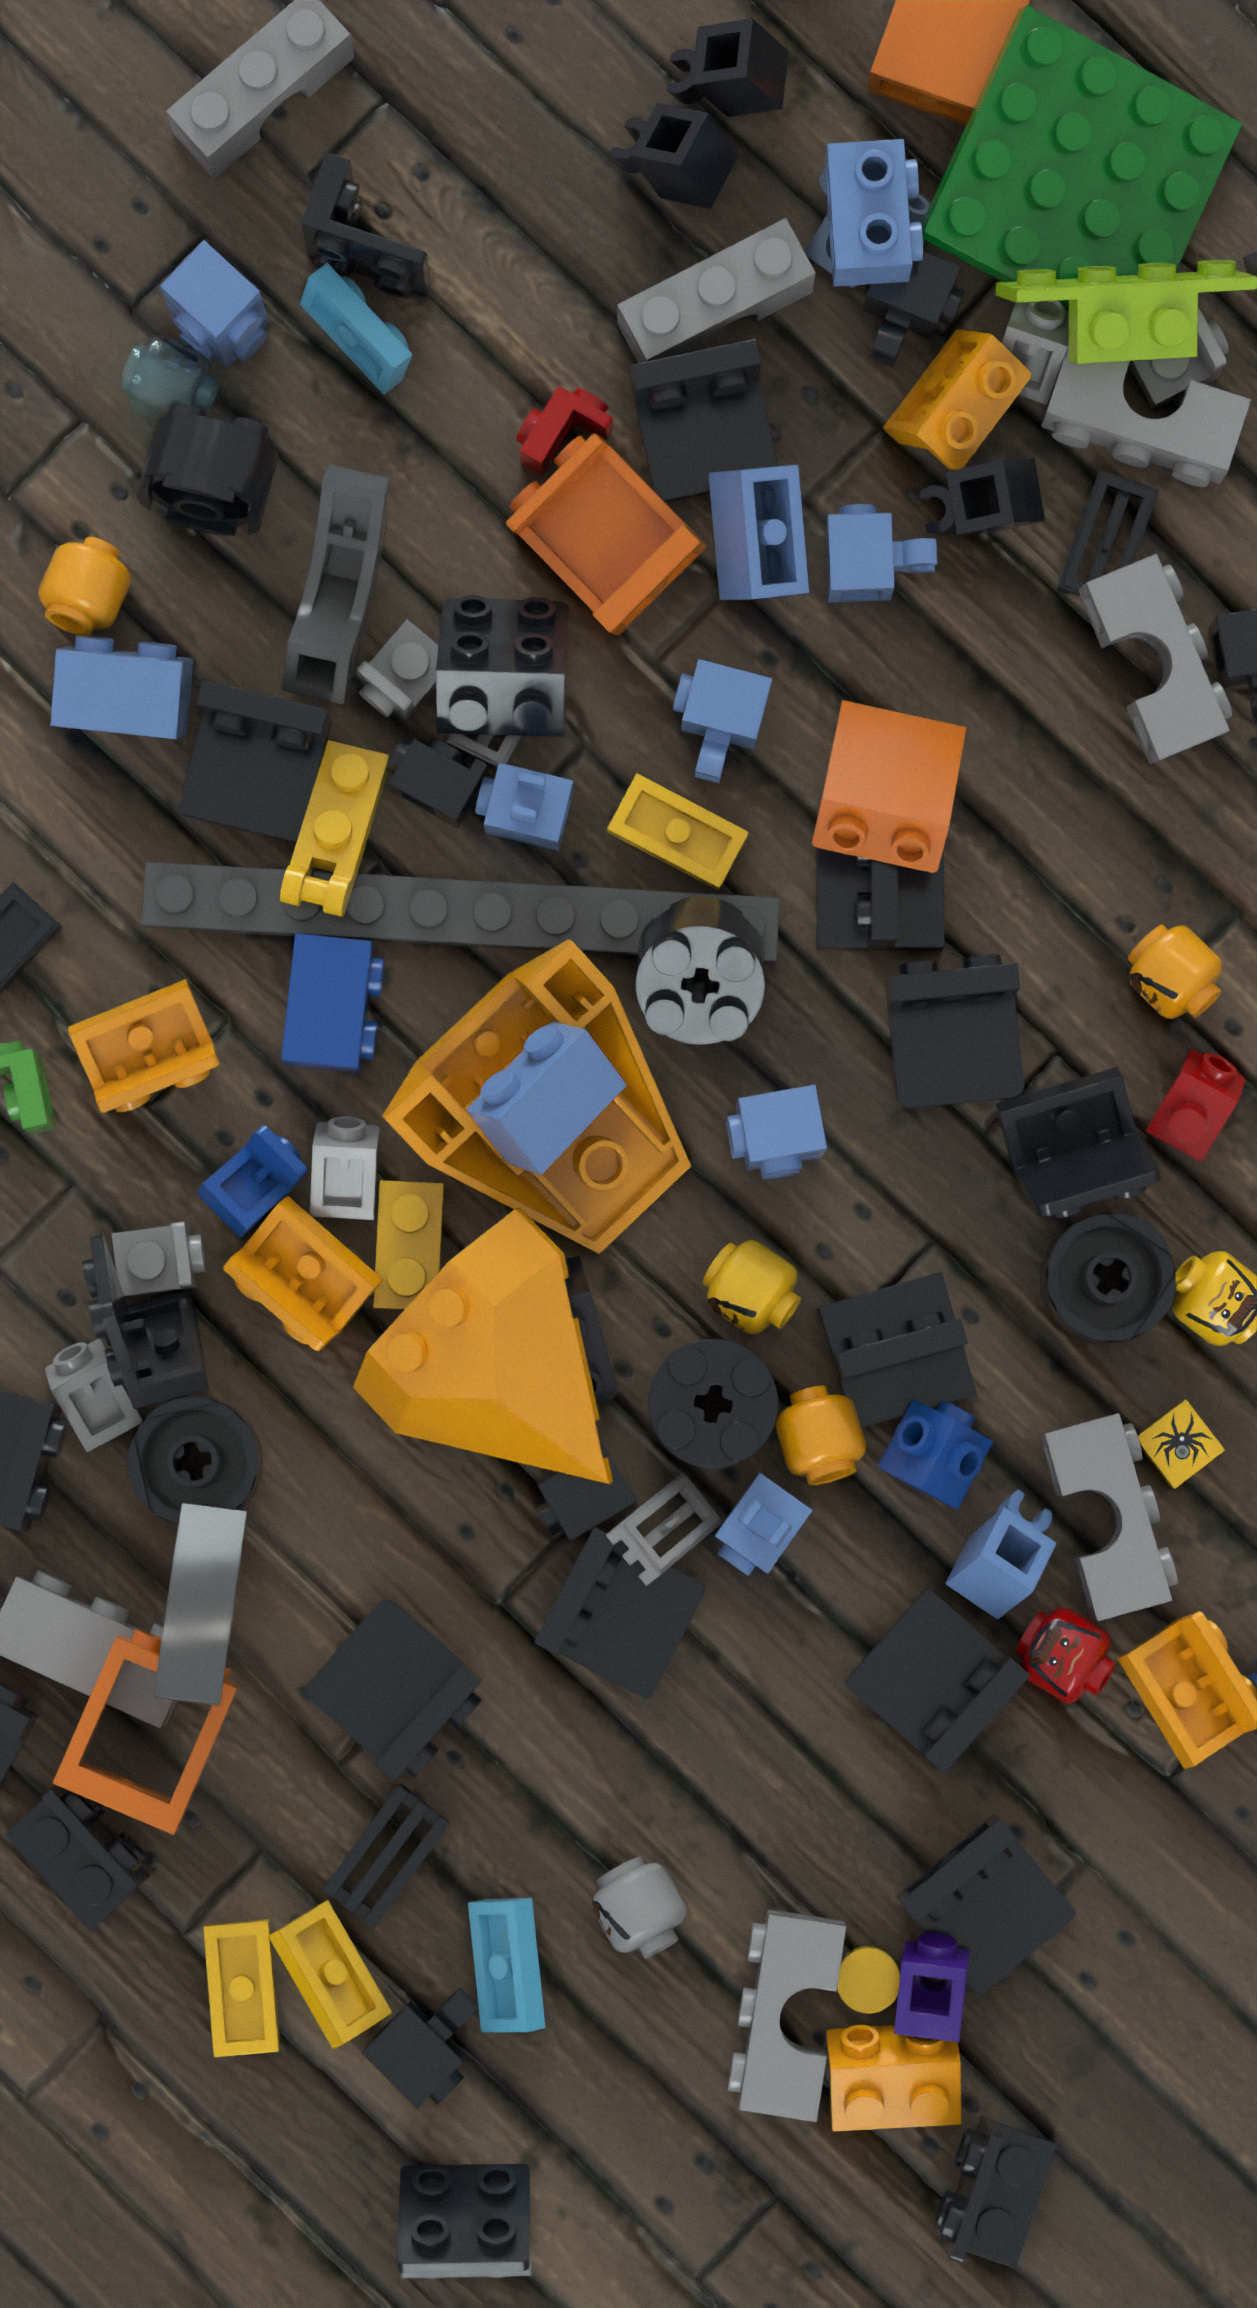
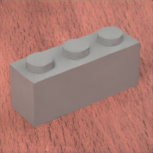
M37 1570L33 1579L27 1576H16L0 1611V1656L90 1696L115 1638L120 1634L132 1638L135 1628L143 1629L127 1623L131 1612L113 1602L96 1596L92 1606L68 1596L73 1585L49 1573ZM154 1623L150 1633L162 1638L163 1626ZM126 1660L107 1704L151 1725L162 1728L167 1725L177 1701L154 1698L157 1673Z

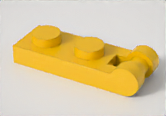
M328 740L292 859L284 874L280 890V902L300 906L302 901L323 906L324 913L339 917L344 916L388 774L386 771L390 760L388 754ZM313 867L334 872L329 881L311 877Z

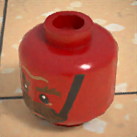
M1067 1607L1055 1609L1050 1614L1040 1611L1029 1624L1015 1652L1017 1656L1022 1658L1021 1667L1030 1674L1027 1681L1067 1704L1079 1700L1087 1691L1095 1696L1099 1695L1116 1667V1662L1107 1658L1111 1648L1109 1633Z

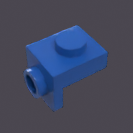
M262 1125L253 1133L246 1146L209 1177L196 1194L241 1239L264 1219L281 1200L292 1194L307 1172V1167L301 1161L297 1149L290 1141L282 1136L275 1135L267 1126Z

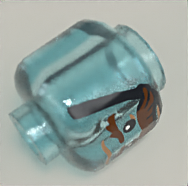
M156 335L145 346L137 343L133 347L123 372L121 391L128 393L129 405L133 411L156 420L167 416L169 406L173 403L190 404L208 414L217 395L219 379L210 376L211 362L204 352L197 351L187 344L165 336Z

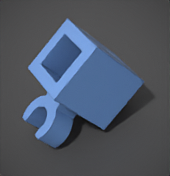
M851 504L840 507L839 514L827 516L825 544L828 603L891 601L894 591V572H935V565H937L936 539L919 538L893 542L891 513H877L876 506L871 504Z
M698 659L694 676L682 673L673 710L684 713L681 731L704 737L694 778L719 784L729 743L755 749L772 678Z
M499 763L495 779L484 777L482 780L475 814L485 816L484 829L486 834L559 851L574 792L573 780Z
M758 1473L714 1534L716 1538L725 1543L717 1554L747 1576L751 1574L756 1566L768 1574L813 1510L763 1474Z
M1020 1490L1015 1491L998 1507L997 1513L969 1535L945 1583L997 1620L1033 1593L1057 1544L1043 1534L1051 1523L1052 1512L1045 1508L1031 1522L1025 1520L1019 1511L1020 1502L1024 1497V1493Z

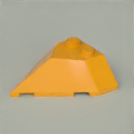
M520 1207L515 1208L449 1260L369 1348L353 1388L397 1434L606 1484L613 1483L608 1457L603 1458L595 1423L600 1418L578 1317L573 1318L566 1288L565 1279L569 1278L565 1255Z

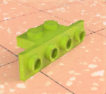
M1232 260L1198 261L1197 272L1176 273V264L1145 263L1138 265V275L1116 276L1115 267L1088 266L1078 268V278L1056 279V271L1032 269L1018 271L1017 282L996 283V296L1016 303L1069 300L1068 361L1076 364L1197 357L1198 293L1257 289V276L1237 271L1236 261Z

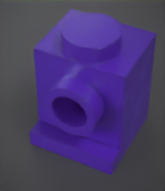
M942 1933L922 1934L919 1936L918 1942L905 1941L894 2034L959 2042L970 1949L957 1948V1940ZM926 1977L940 1978L944 1980L940 1982H932L928 1980Z

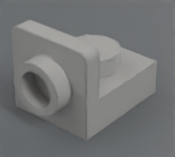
M1057 300L1015 303L1002 344L1031 372L1030 380L1018 395L1047 405L1069 345V311L1065 310L1064 306Z
M1198 308L1197 357L1130 361L1129 367L1151 409L1154 410L1182 396L1190 380L1206 384L1218 378L1227 363L1224 355L1229 353V347L1218 323L1214 319L1206 321L1201 310Z
M406 619L369 663L364 661L356 670L359 681L365 685L359 691V694L385 717H388L395 710L405 720H408L436 688V666L439 645Z
M349 1116L335 1117L328 1122L316 1124L312 1144L310 1215L312 1217L374 1220L377 1154L380 1139L379 1126L366 1125L364 1120Z
M185 1221L172 1223V1226L111 1233L116 1273L125 1297L198 1288L196 1273L207 1271L202 1234L191 1235L190 1225Z
M97 1339L88 1345L85 1342H80L68 1346L55 1356L52 1364L45 1368L51 1392L86 1452L97 1448L143 1422L139 1409H133L125 1385L114 1387L105 1358L106 1347L101 1339Z

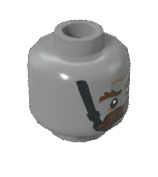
M640 1856L621 1864L596 1880L600 1890L596 1892L592 1899V1910L616 1951L628 1953L640 1949L646 1959L670 1947L679 1940L673 1929L684 1921L687 1915V1907L668 1871L662 1864H645Z

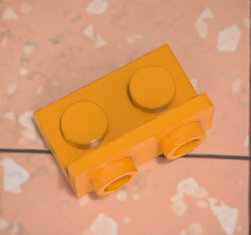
M956 329L883 426V429L899 444L928 449L949 470L962 469L1030 380L1031 372L992 334Z

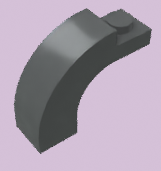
M328 464L322 480L315 541L308 577L299 611L287 643L282 691L344 704L361 650L376 587L389 515L386 514L391 478Z

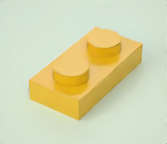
M636 773L607 828V833L717 891L720 890L749 835L748 831Z
M380 1180L375 1273L383 1281L374 1291V1309L405 1310L439 1273L441 1265L444 1183Z
M328 1900L313 1907L268 1936L332 2049L344 2045L392 2013Z
M270 1919L206 1924L203 1926L214 2057L279 2052L281 2048L272 1942L268 1937L271 1934Z

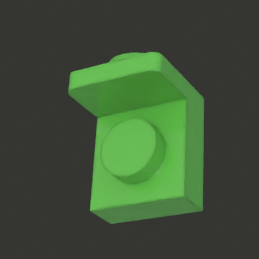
M22 1041L0 1044V1076L11 1074L13 1083L4 1084L5 1102L11 1121L21 1120L22 1129L31 1134L57 1129L42 1054L34 1049L24 1050Z

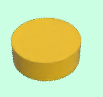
M872 1946L858 1947L848 1952L841 1959L837 1991L844 2003L851 2009L866 2014L877 2013L889 2007L898 1996L900 1971L895 1961L885 1951Z

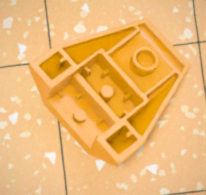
M570 939L507 974L414 1063L382 1115L390 1126L428 1165L512 1209L520 1207L531 1219L598 1254L609 1246L691 1167L614 986ZM551 1021L585 1029L627 1086L553 1164L540 1175L507 1164L466 1109L481 1095V1088L484 1083L497 1072L505 1070L524 1050V1044L533 1032L548 1025Z

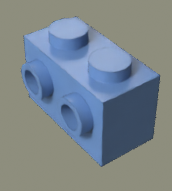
M904 139L827 144L825 177L833 287L909 282L913 265L912 261L923 260L921 222H910L908 199L918 198L919 195L917 160H905Z
M205 240L160 285L171 318L182 332L179 335L180 340L184 345L191 346L190 350L204 363H207L213 356L222 366L228 369L237 358L242 362L251 358L265 342L268 336L265 328L269 325L260 291Z
M798 465L708 473L720 600H751L809 593Z
M77 635L75 646L67 645L56 649L50 726L178 739L188 734L194 658L177 657L176 645L139 642L138 652L113 650L114 639Z
M551 1021L548 1025L537 1029L528 1037L524 1044V1050L505 1070L497 1072L484 1083L481 1088V1095L466 1111L507 1164L542 1175L627 1084L585 1029Z
M816 1085L738 1098L735 1108L736 1114L727 1116L726 1130L732 1159L744 1157L746 1172L760 1169L762 1180L799 1174V1169H802L801 1162L820 1159L827 1149Z

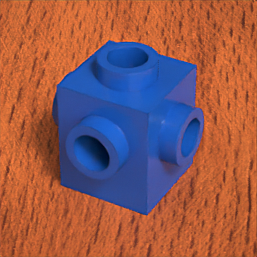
M913 1399L902 1421L896 1427L894 1436L877 1467L907 1485L958 1510L973 1479L979 1473L983 1460L993 1441L971 1429L976 1417L961 1408L942 1400L937 1410Z

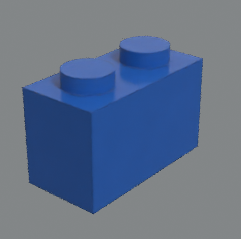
M295 933L281 1061L285 1066L361 1074L363 1059L374 1060L378 1022L367 1021L370 996L381 997L385 959L374 958L375 948L372 941Z

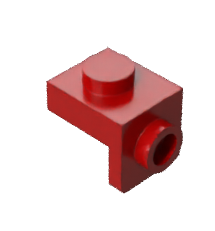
M558 386L543 412L533 408L517 434L516 441L522 444L520 448L521 465L543 477L574 424L591 434L599 435L607 441L613 431V418L606 413L608 410L607 404L584 389L576 388L572 394Z
M1190 1049L1178 1075L1151 1118L1146 1132L1202 1162L1237 1105L1246 1081L1245 1078L1239 1075L1236 1068L1225 1058L1213 1053H1205L1203 1055L1196 1050Z

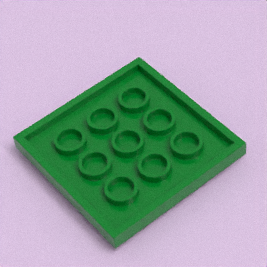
M1026 5L1019 9L925 215L921 224L922 237L925 241L1002 282H1017L1018 271L1032 269L1056 271V279L1078 278V268L1088 266L1115 267L1116 276L1138 275V265L1145 263L1176 264L1177 270L1242 123L1033 7ZM1057 300L1064 306L1065 310L1069 311V300Z

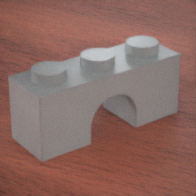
M294 0L166 110L173 134L210 176L215 179L261 139L259 132L262 124L284 100L299 91H302L309 98L355 58L351 34L320 0Z
M784 218L617 304V325L638 363L702 350L703 342L722 327L749 315H754L756 320L759 321L813 292L816 272L787 218Z
M1068 345L1041 425L1042 428L1053 431L1052 437L1055 440L1076 448H1087L1089 443L1111 449L1113 450L1112 457L1134 467L1146 468L1149 462L1173 469L1172 476L1189 485L1207 487L1209 482L1221 484L1229 470L1251 399L1190 380L1176 412L1161 419L1145 418L1135 413L1129 407L1124 397L1123 382L1130 361L1076 364L1068 361Z
M1154 554L1091 580L1079 588L1080 597L1101 648L1121 640L1137 639L1153 647L1160 657L1163 671L1157 689L1151 695L1138 699L1126 706L1150 765L1230 731L1225 720L1232 717L1230 703L1219 682L1210 684L1201 662L1208 658L1206 645L1197 626L1194 623L1186 625L1177 604L1178 601L1184 598L1179 579L1170 564L1162 567L1158 555Z
M1117 1413L1040 1434V1441L1056 1496H1065L1083 1490L1092 1491L1105 1498L1114 1512L1115 1528L1109 1542L1096 1552L1074 1558L1091 1620L1101 1621L1172 1601L1169 1586L1178 1584L1176 1569L1168 1547L1157 1548L1151 1524L1160 1522V1514L1151 1486L1140 1487L1133 1462L1140 1461L1143 1457L1133 1423L1123 1425L1120 1414Z
M767 1909L765 1924L753 1922L747 1961L759 1963L755 1989L743 1987L737 2026L749 2028L745 2054L733 2052L727 2091L739 2093L737 2101L739 2110L817 2122L827 2058L824 2049L801 2046L789 2040L780 2028V2014L785 2002L800 1990L816 1988L837 1992L846 1933L844 1921Z

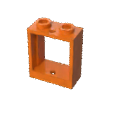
M135 1628L132 1638L123 1634L115 1638L53 1784L174 1835L180 1826L240 1684L228 1680L232 1669L226 1666L221 1705L211 1706L172 1798L84 1761L85 1753L125 1661H131L157 1673L162 1638Z

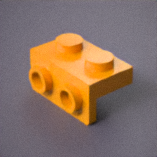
M186 979L68 1027L69 1036L92 1085L95 1100L101 1113L116 1109L117 1112L136 1109L150 1100L151 1093L171 1085H175L177 1088L195 1085L209 1076L210 1069L220 1064L214 1042Z
M289 1196L285 1197L275 1206L244 1247L231 1256L223 1266L224 1271L234 1279L235 1285L242 1294L253 1301L263 1304L282 1321L284 1329L292 1338L301 1343L308 1344L315 1351H320L341 1333L383 1281L378 1274Z
M1201 1611L1173 1621L1117 1658L1184 1769L1196 1766L1243 1733L1257 1729V1688L1247 1677L1240 1674L1227 1653L1228 1644L1224 1634L1215 1623L1207 1620Z
M853 2025L848 2028L827 2030L826 2042L829 2061L832 2132L961 2125V2061L958 2042L894 2034L895 2025Z

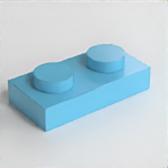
M327 262L308 277L300 305L381 393L385 395L403 380L413 354L408 350V344L402 333L393 324L382 322L367 306L365 297L357 284L346 276L341 277Z
M532 1898L483 1899L468 1902L481 2032H531L546 2028Z

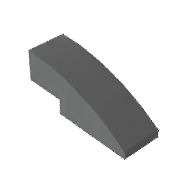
M182 1503L154 1698L212 1706L221 1705L247 1511Z

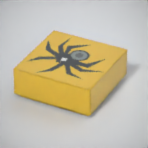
M1187 1399L1182 1400L1137 1435L1142 1451L1172 1489L1177 1488L1225 1451Z

